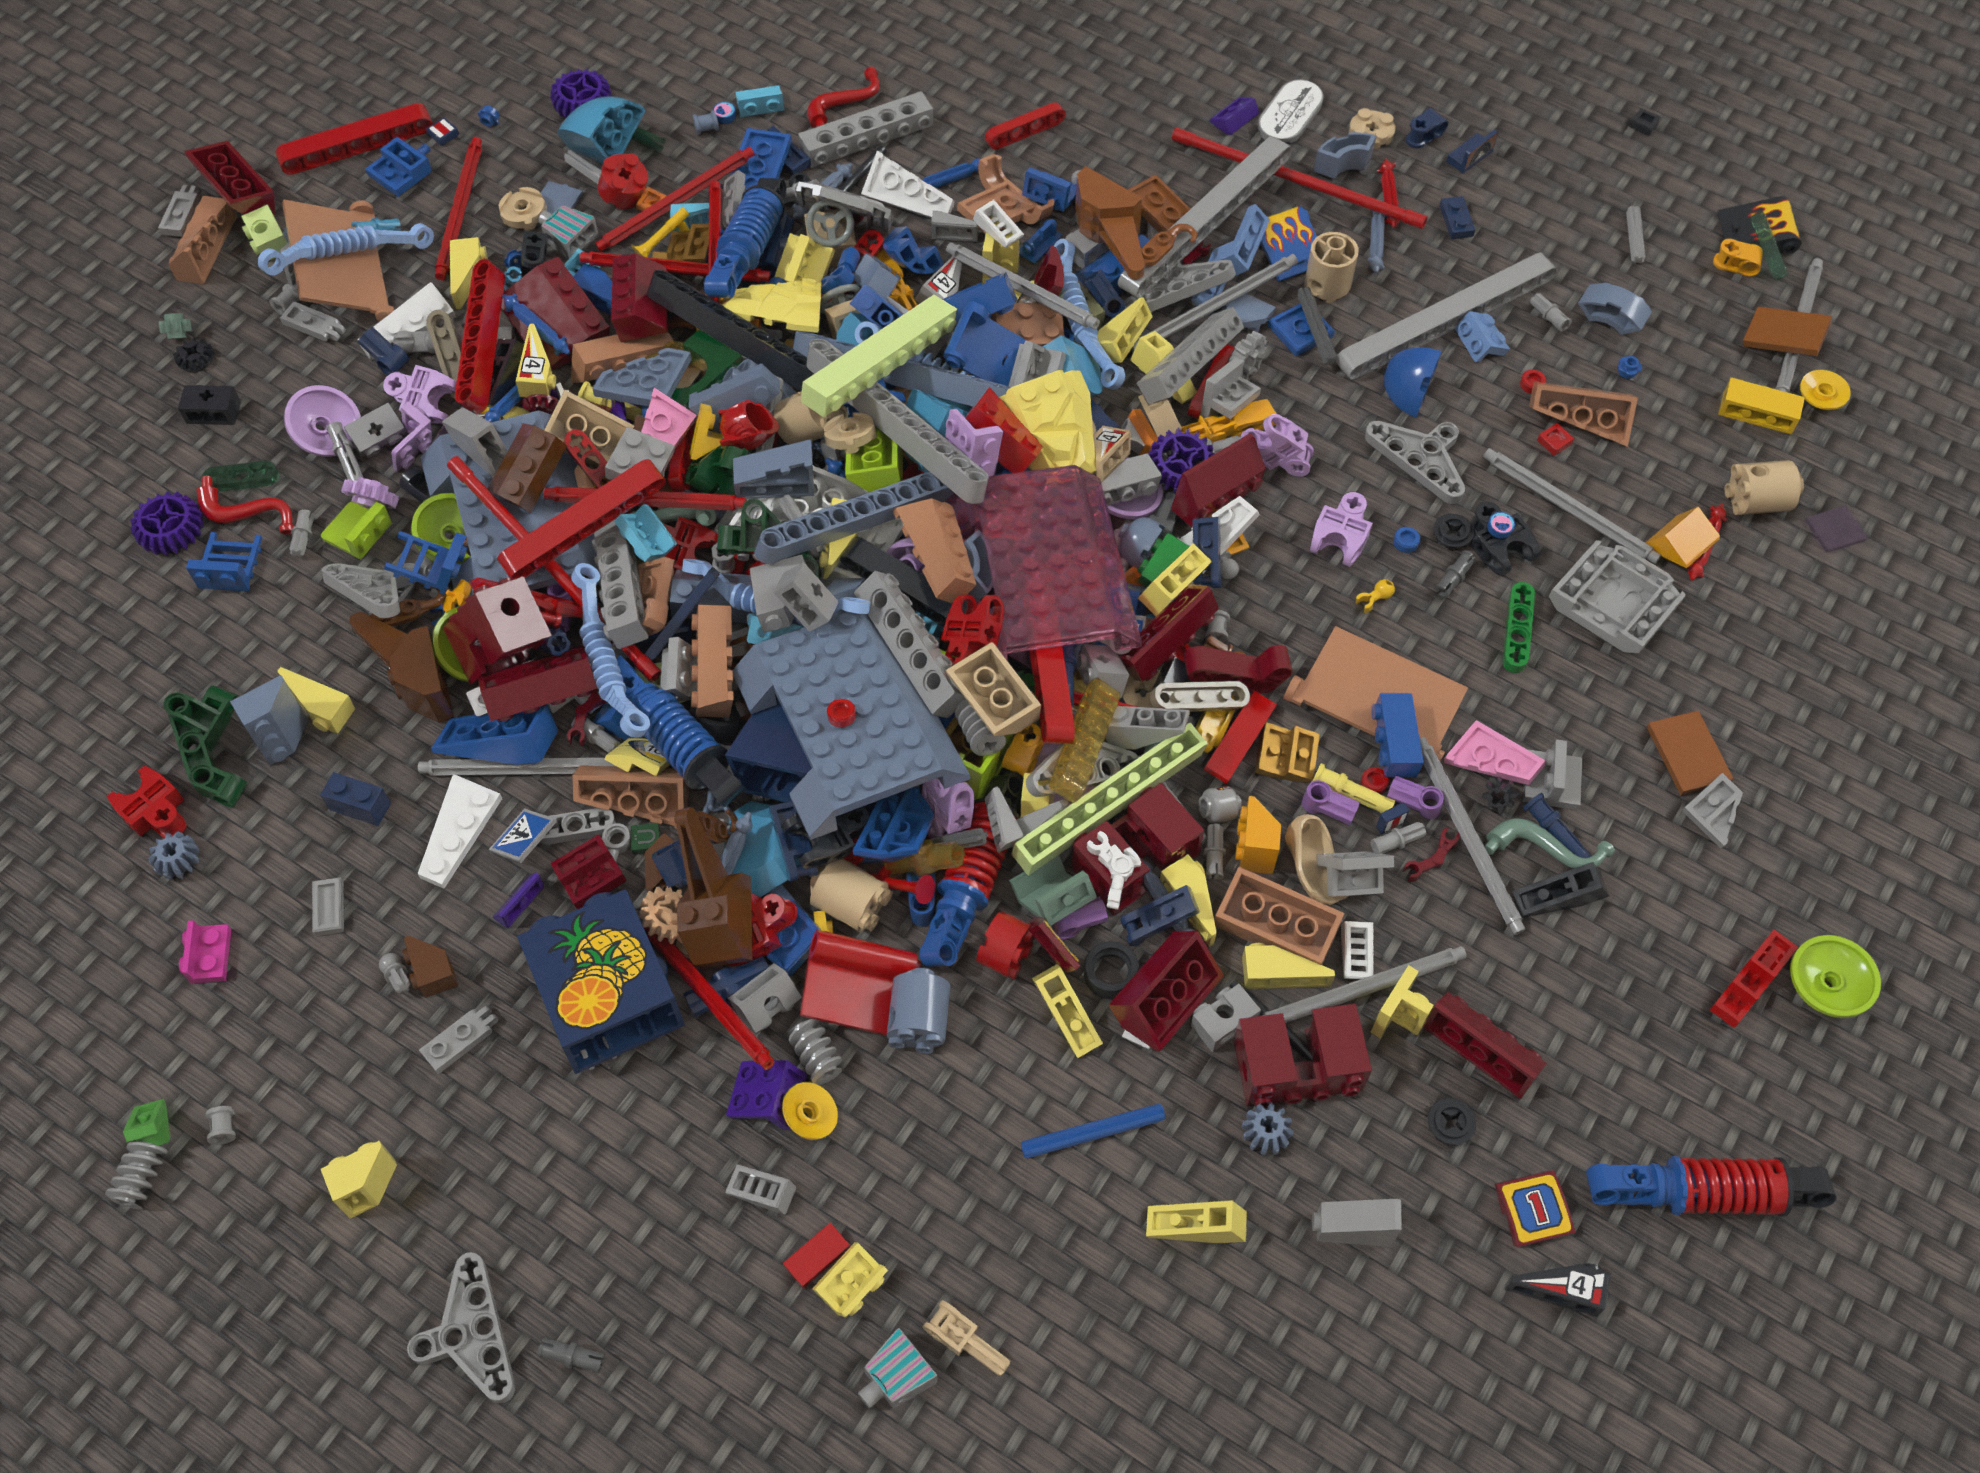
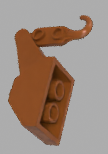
M1087 166L1077 173L1075 209L1079 232L1097 243H1106L1130 278H1142L1146 266L1150 267L1157 264L1173 248L1176 236L1179 233H1190L1192 235L1191 243H1194L1197 239L1196 230L1191 225L1181 223L1165 232L1156 234L1141 248L1137 234L1140 233L1142 198Z

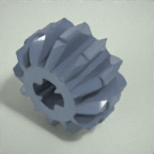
M179 831L174 836L166 832L165 839L156 838L157 846L149 848L151 856L148 859L149 863L154 867L153 870L158 875H164L169 880H172L175 875L183 879L184 872L193 873L191 866L199 864L197 855L200 854V850L191 836H184Z
M1273 1103L1269 1104L1267 1110L1261 1104L1256 1106V1112L1249 1110L1246 1114L1248 1120H1244L1242 1123V1128L1246 1130L1243 1134V1139L1247 1141L1252 1140L1251 1150L1256 1149L1257 1146L1261 1147L1262 1155H1266L1268 1148H1270L1274 1155L1278 1154L1279 1146L1287 1148L1289 1144L1288 1138H1291L1293 1135V1130L1288 1128L1292 1123L1291 1118H1282L1285 1113L1284 1108L1279 1109L1278 1112L1273 1111ZM1264 1125L1270 1127L1271 1133L1265 1132Z

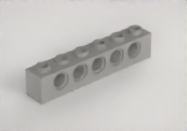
M920 91L798 133L800 149L810 157V168L933 126V108L923 92Z
M1234 307L1212 314L1137 382L1148 404L1171 397L1244 329Z
M612 521L594 533L595 539L592 540V544L597 553L594 560L600 574L598 582L602 590H599V596L604 605L601 608L602 616L606 622L603 630L608 641L613 640L616 647L621 649L648 639L647 627L642 626L645 613L636 554L633 546L627 539L622 537L618 526Z
M874 571L854 591L855 596L871 602L868 616L932 715L949 718L955 712L956 705L961 699L965 698L946 673V670L952 666V662L946 655L942 654L938 648L939 643L937 639L928 633L924 627L925 621L914 612L911 607V600L899 589L898 580L890 573L884 574Z

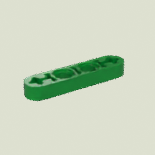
M1526 582L1514 584L1508 600L1502 662L1504 668L1512 673L1522 672L1526 668L1530 655L1535 590L1532 585ZM1519 592L1524 593L1523 595H1524L1525 599H1524L1523 603H1519V601H1520V593H1519ZM1521 612L1525 614L1527 619L1524 621L1517 620L1513 613ZM1514 633L1521 634L1525 641L1516 642L1511 638V635ZM1515 651H1519L1517 657L1519 663H1515L1514 658H1512Z

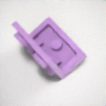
M409 401L401 407L402 424L410 434L391 452L393 469L397 472L401 468L407 469L415 460L414 457L420 451L424 453L432 444L431 420L427 418L426 412L418 405L414 407Z
M951 409L949 418L946 421L945 438L988 474V477L994 476L1003 435L1002 429L999 426L974 429L957 409Z

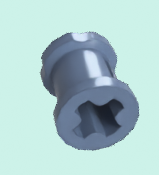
M715 110L706 115H692L697 135H701L703 131L713 129L719 131Z

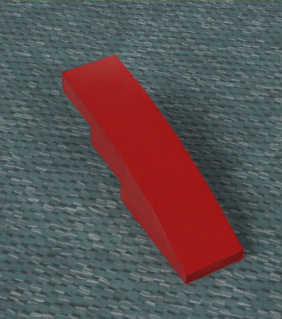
M1254 690L1249 702L1242 708L1203 770L1227 784L1277 704Z
M1773 930L1715 1002L1710 1011L1735 1028L1780 972L1798 946L1776 930Z

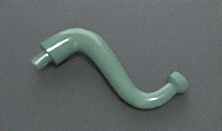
M668 507L653 511L662 523L676 522L680 516L688 520L697 519L700 524L709 526L717 518V510Z
M1521 818L1508 819L1498 824L1487 834L1488 843L1484 846L1488 854L1492 855L1497 849L1504 850L1514 839L1524 838L1572 869L1594 862L1598 867L1605 858H1610L1615 852L1612 844L1607 841H1601L1597 846V852L1589 858L1579 857L1573 854L1543 827L1530 820Z

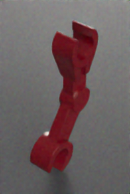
M1202 240L1191 253L1183 258L1182 265L1193 264L1200 256L1209 255L1211 243L1206 248H1202L1204 241Z
M598 688L593 690L587 701L576 708L574 727L567 733L570 745L574 735H581L580 745L583 746L585 744L584 726L586 717L594 708L607 703V701L600 697Z
M1449 827L1445 828L1439 838L1438 850L1432 857L1421 862L1408 861L1402 872L1408 869L1416 871V874L1410 875L1408 881L1415 882L1423 872L1435 867H1441L1446 854L1457 845L1460 838L1459 832L1454 840H1448L1445 835Z

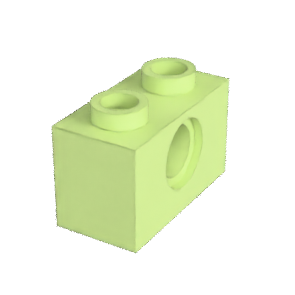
M268 205L242 216L246 224L242 228L249 240L253 238L250 245L256 255L261 254L266 249H275L279 252L287 244Z

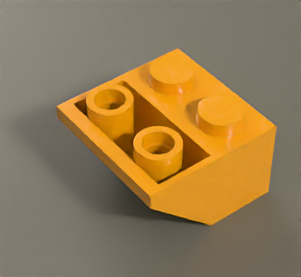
M1249 796L1247 806L1241 807L1237 826L1239 839L1236 845L1235 860H1240L1239 867L1250 872L1273 875L1280 848L1281 824L1253 796Z

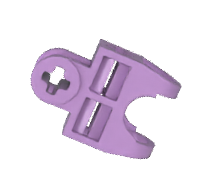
M415 365L412 376L399 372L391 373L384 380L383 387L387 394L401 403L400 412L401 407L409 401L414 407L418 405L426 412L427 418L431 420V424H443L442 421L449 417V415L439 411L438 401L444 394L455 392L457 382L436 370Z
M1272 414L1265 418L1263 422L1266 432L1253 428L1242 432L1241 438L1249 433L1254 435L1264 465L1268 469L1272 470L1277 466H1281L1289 474L1299 477L1305 476L1310 472L1309 460L1313 456L1314 448L1307 443L1308 433L1292 421L1278 414ZM1271 421L1276 424V428L1272 426Z
M1350 492L1342 497L1337 509L1324 506L1315 525L1310 552L1317 554L1324 547L1335 545L1343 551L1344 560L1342 564L1348 567L1352 566L1360 556L1373 524L1363 520V513L1367 506V501L1363 495Z
M939 778L923 783L922 796L929 804L935 816L928 831L930 838L963 832V829L971 827L974 792L966 782L958 783L946 789L943 788Z

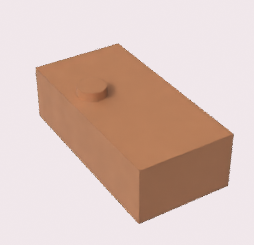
M1238 867L1215 915V926L1251 943H1264L1266 946L1274 945L1323 965L1341 925L1344 913Z

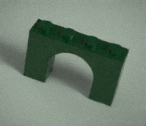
M699 329L683 343L684 351L691 353L692 360L690 363L706 373L696 384L685 388H676L671 399L690 409L689 395L709 389L715 383H722L727 371L731 367L737 368L743 362L742 355Z

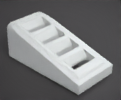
M992 200L975 212L973 218L975 223L1005 248L1024 235L995 200ZM1002 227H1005L1006 229L1002 232L999 230ZM1011 232L1013 235L1007 239L1005 235Z
M1343 922L1341 924L1344 979L1361 980L1372 976L1373 923ZM1351 933L1363 934L1364 938H1351ZM1351 944H1364V949H1351ZM1351 955H1365V960H1351ZM1351 965L1365 966L1366 972L1351 971Z

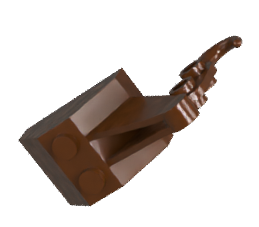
M430 586L429 589L433 588L438 592L434 599L427 601L414 599L400 601V613L390 618H380L373 613L371 615L363 612L353 614L349 619L353 631L390 668V670H387V675L391 686L394 685L398 699H403L408 709L438 723L454 718L445 671L434 655L431 642L432 635L428 626L413 629L409 634L393 627L415 621L424 613L438 608L444 602L446 592L443 595L439 593L440 589Z
M692 807L679 809L674 815L688 883V889L677 903V932L693 965L700 968L752 961L751 876L744 873L728 875L712 843L728 842L730 835L737 830L736 821L738 819L730 809L726 810V814L731 821V830H728L725 822L702 811L696 812Z

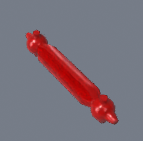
M1385 158L1380 168L1377 169L1378 173H1382L1381 181L1384 202L1399 207L1395 175L1392 172L1396 164L1395 162L1391 163ZM1387 216L1384 222L1395 229L1400 220Z
M1723 503L1716 507H1710L1711 518L1708 519L1718 534L1721 529V521L1725 522L1727 520ZM1713 546L1688 567L1687 572L1691 581L1697 577H1704L1703 566L1707 563Z

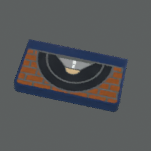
M1493 130L1485 137L1479 133L1475 134L1451 152L1446 162L1464 174L1493 152L1498 131Z

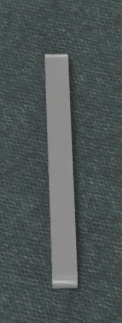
M1273 136L1268 137L1173 225L1181 223L1191 225L1197 232L1195 242H1190L1192 237L1190 233H1179L1176 236L1173 248L1157 264L1150 267L1146 266L1142 278L1132 279L1124 270L1118 280V287L1137 298L1143 297L1286 163L1290 157L1292 147Z
M1541 252L1536 253L1345 348L1337 355L1335 363L1351 380L1357 379L1389 363L1390 359L1400 351L1418 348L1454 330L1455 326L1469 311L1482 314L1488 313L1546 284L1556 275L1557 268Z
M813 339L809 342L806 366L815 374L844 354L826 340ZM875 382L872 387L859 393L853 400L848 401L860 413L871 416L876 427L961 499L971 504L983 502L988 474L878 382Z

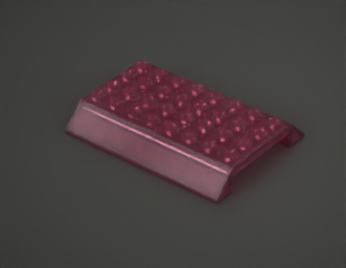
M1077 465L988 477L985 497L981 503H968L955 493L947 499V503L953 506L963 542L977 530L982 531L994 593L1002 600L1004 605L1003 623L996 647L1006 660L1007 653L1106 639L1113 640L1115 651L1142 647L1100 478ZM995 606L989 610L991 615L995 610Z

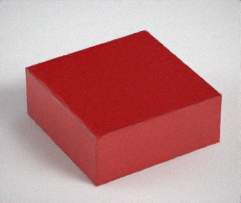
M1556 423L1540 433L1537 441L1555 456L1571 446L1574 438Z

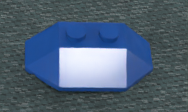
M917 786L878 800L853 849V855L866 859L895 862L918 854L935 816L925 798L919 793Z

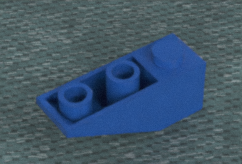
M867 284L863 285L850 302V305L872 323L879 326L880 329H883L904 315Z

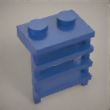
M399 531L397 538L407 541L397 566L386 562L384 569L393 572V577L398 578L401 575L410 578V583L414 584L415 581L425 584L424 588L429 589L432 586L440 589L439 593L445 595L450 579L456 580L461 567L457 562H463L468 548L463 546L466 536L456 532L450 549ZM412 544L421 546L422 549L413 571L404 569L403 566ZM429 549L437 552L429 575L426 577L418 574Z
M211 532L202 560H188L186 566L196 586L200 589L249 592L250 586L248 584L254 576L252 571L258 563L256 558L262 550L260 547L262 536L256 535L254 543L216 541L217 533ZM212 551L245 552L250 553V556L214 554L212 553Z

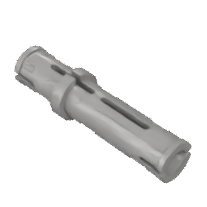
M330 423L326 426V430L333 443V452L338 455L347 479L358 481L359 477L364 478L352 451L353 444L347 439L342 423Z

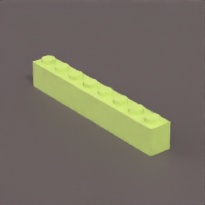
M932 295L803 381L800 402L822 417L837 411L843 404L856 398L865 389L872 387L882 377L888 376L898 366L904 365L914 355L920 354L930 344L936 343L946 333L952 332L956 326L957 308L936 295Z
M1188 723L1184 734L1165 739L1014 844L1012 856L1029 876L1071 847L1079 835L1084 832H1091L1127 808L1129 804L1139 798L1148 787L1154 788L1200 757L1207 742L1195 727Z

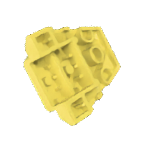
M804 278L802 281L778 282L776 285H750L748 288L736 289L732 298H723L722 306L747 321H753L755 316L762 317L765 325L772 326L773 322L787 323L786 329L818 333L821 283H816L817 281L814 279Z
M1057 370L1011 387L1005 395L999 397L1043 446L1028 468L1047 490L1096 473L1091 397L1081 371L1071 370L1064 373L1063 370Z

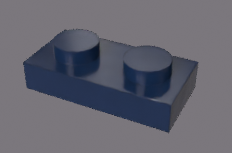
M1464 197L1441 199L1439 206L1451 239L1474 237L1475 227Z

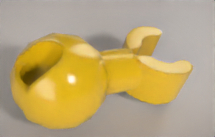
M1388 579L1379 580L1371 593H1360L1357 595L1356 604L1362 601H1369L1364 609V612L1368 613L1372 610L1373 603L1377 600L1391 598L1395 592V586Z

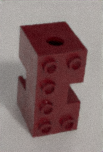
M512 576L500 580L497 586L491 588L489 585L476 588L473 591L474 594L465 599L466 603L457 608L458 612L449 617L450 620L443 627L470 685L478 683L481 676L522 664L529 657L527 650L539 648L552 636L524 576L513 579Z
M1160 783L1154 788L1148 787L1137 800L1128 805V813L1110 825L1108 821H1105L1091 832H1084L1079 835L1073 844L1072 869L1076 874L1081 871L1088 874L1096 897H1100L1107 910L1115 916L1147 892L1142 886L1143 876L1150 872V868L1141 860L1148 855L1161 871L1188 854L1192 859H1195L1200 855L1205 830L1167 788ZM1100 831L1107 835L1110 846L1115 844L1123 854L1124 850L1130 847L1121 836L1124 834L1141 861V866L1134 867L1132 875L1123 883L1118 909L1107 907L1108 895L1113 880L1109 869L1098 860L1099 855L1091 854L1087 849V842L1089 840L1095 845L1102 844L1097 839L1098 832Z
M1356 1004L1312 1009V1024L1304 1032L1313 1063L1311 1061L1294 1063L1283 1013L1239 1019L1233 1042L1246 1105L1256 1107L1261 1104L1264 1108H1267L1269 1104L1277 1102L1292 1105L1308 1098L1322 1101L1329 1099L1331 1095L1343 1094L1344 1097H1352L1360 1094L1368 1081L1372 1069Z

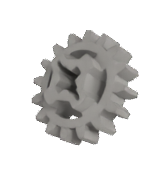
M1253 331L1251 334L1248 333L1245 340L1239 341L1229 359L1230 362L1237 357L1244 361L1241 377L1248 380L1249 375H1253V373L1259 370L1260 364L1266 356L1265 345L1268 342L1266 340L1267 337L1257 331Z

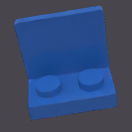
M1031 167L1026 171L1022 196L1045 205L1048 204V200L1054 199L1053 209L1062 212L1073 202L1076 194V184Z

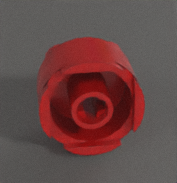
M616 154L604 160L597 186L599 195L607 204L610 202L616 205L618 209H631L636 206L645 191L648 173L635 154Z
M1003 911L1002 913L999 912L984 935L987 937L985 946L980 945L976 961L1005 977L1015 980L1022 966L1020 964L1022 958L1028 959L1034 948V943H1032L1034 936L1028 930L1032 925Z

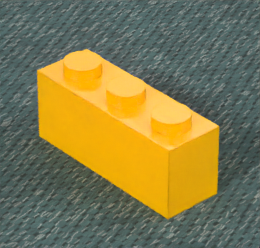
M1730 378L1722 395L1718 415L1792 435L1800 420L1805 397Z

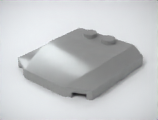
M798 182L796 193L800 207L810 210L819 200L850 209L854 214L867 217V228L889 234L891 210L886 208L881 202L817 182Z
M1596 540L1552 589L1549 598L1557 611L1619 650L1626 653H1640L1680 605L1686 594L1683 591L1681 593L1677 591L1673 586L1674 579L1670 574L1623 546L1616 545L1615 548L1601 546L1602 541Z

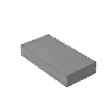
M341 877L312 882V932L315 936L344 932V894Z

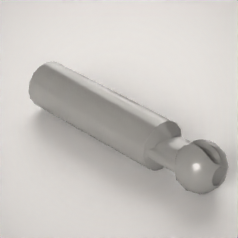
M499 327L497 341L499 338L516 339L514 327ZM456 328L462 346L464 328ZM403 330L398 332L393 338V345L402 348L406 354L412 352L436 353L428 330L411 332Z

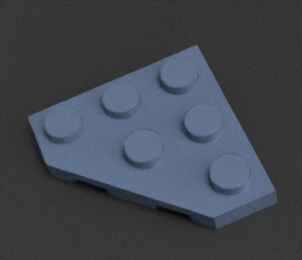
M665 348L658 351L659 355L646 359L641 357L625 363V368L615 372L612 369L606 370L601 373L594 385L593 394L595 397L648 407L654 388L671 398L692 360L691 353Z

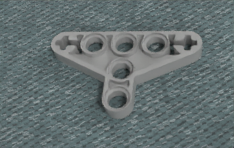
M1230 260L1181 265V262H1179L1143 297L1150 312L1228 282L1234 278L1236 272ZM1133 295L1128 297L1124 301L1125 309L1139 298Z
M1372 421L1368 424L1365 440L1444 502L1457 504L1462 500L1465 486L1447 453V450L1456 443L1459 435L1456 425L1444 422L1439 424L1429 434H1425L1382 421ZM1443 431L1450 432L1453 435V437L1444 438L1440 433ZM1397 444L1402 450L1393 451L1389 448V445ZM1433 445L1437 451L1429 452L1424 446ZM1414 458L1419 460L1421 464L1414 466L1408 460ZM1435 473L1440 479L1431 480L1427 477V474Z
M339 563L329 564L322 568L325 584L380 618H390L400 613L397 589L413 584L409 582L410 578L401 575L398 578L393 577L394 573L387 570ZM404 563L403 568L413 571L415 564Z
M1072 708L1075 727L1074 741L1080 745L1081 753H1075L1072 749V744H1060L1027 777L1026 788L1031 795L1043 797L1098 785L1122 770L1123 768L1120 769L1119 764L1123 762L1130 764L1138 759L1139 756L1132 751L1088 737L1080 713ZM1102 763H1106L1109 766L1110 776L1103 773ZM1081 767L1085 768L1088 771V781L1084 780L1081 777ZM1059 772L1066 775L1067 785L1059 782ZM1037 780H1049V784L1045 786L1038 785Z
M472 1252L465 1253L457 1260L441 1326L413 1336L408 1343L407 1352L409 1357L420 1365H427L451 1356L490 1400L500 1404L509 1401L514 1395L515 1381L486 1264L478 1254ZM471 1261L478 1265L474 1268V1275L478 1282H472L470 1275L463 1271L468 1268V1263ZM478 1289L484 1290L486 1292L484 1302L476 1306L471 1305V1294ZM483 1319H491L493 1321V1328L487 1335H479L477 1333V1325ZM452 1330H460L462 1332V1340L456 1346H448L446 1343V1337ZM422 1341H430L432 1347L430 1353L425 1357H417L415 1354L416 1346ZM494 1348L499 1349L501 1353L499 1361L494 1365H486L484 1362L486 1352ZM486 1372H498L500 1380L507 1384L503 1388L501 1395L496 1391H492L497 1386L496 1379L493 1374L487 1377Z

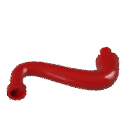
M869 67L864 71L866 80L871 83L867 88L829 92L814 98L809 103L807 110L811 127L816 128L827 124L828 119L824 111L828 108L863 101L876 95L880 89L876 68Z
M203 476L202 487L196 489L198 504L202 513L213 522H237L269 510H278L282 515V525L279 526V532L284 535H291V530L295 527L292 524L291 509L281 499L263 498L233 506H221L219 504L218 489L213 487L212 477Z

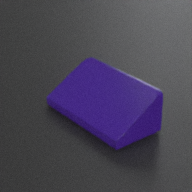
M1238 97L1213 116L1210 122L1226 134L1232 135L1259 114L1255 98Z
M535 872L529 875L493 915V919L506 928L510 927L544 889V884L539 874Z

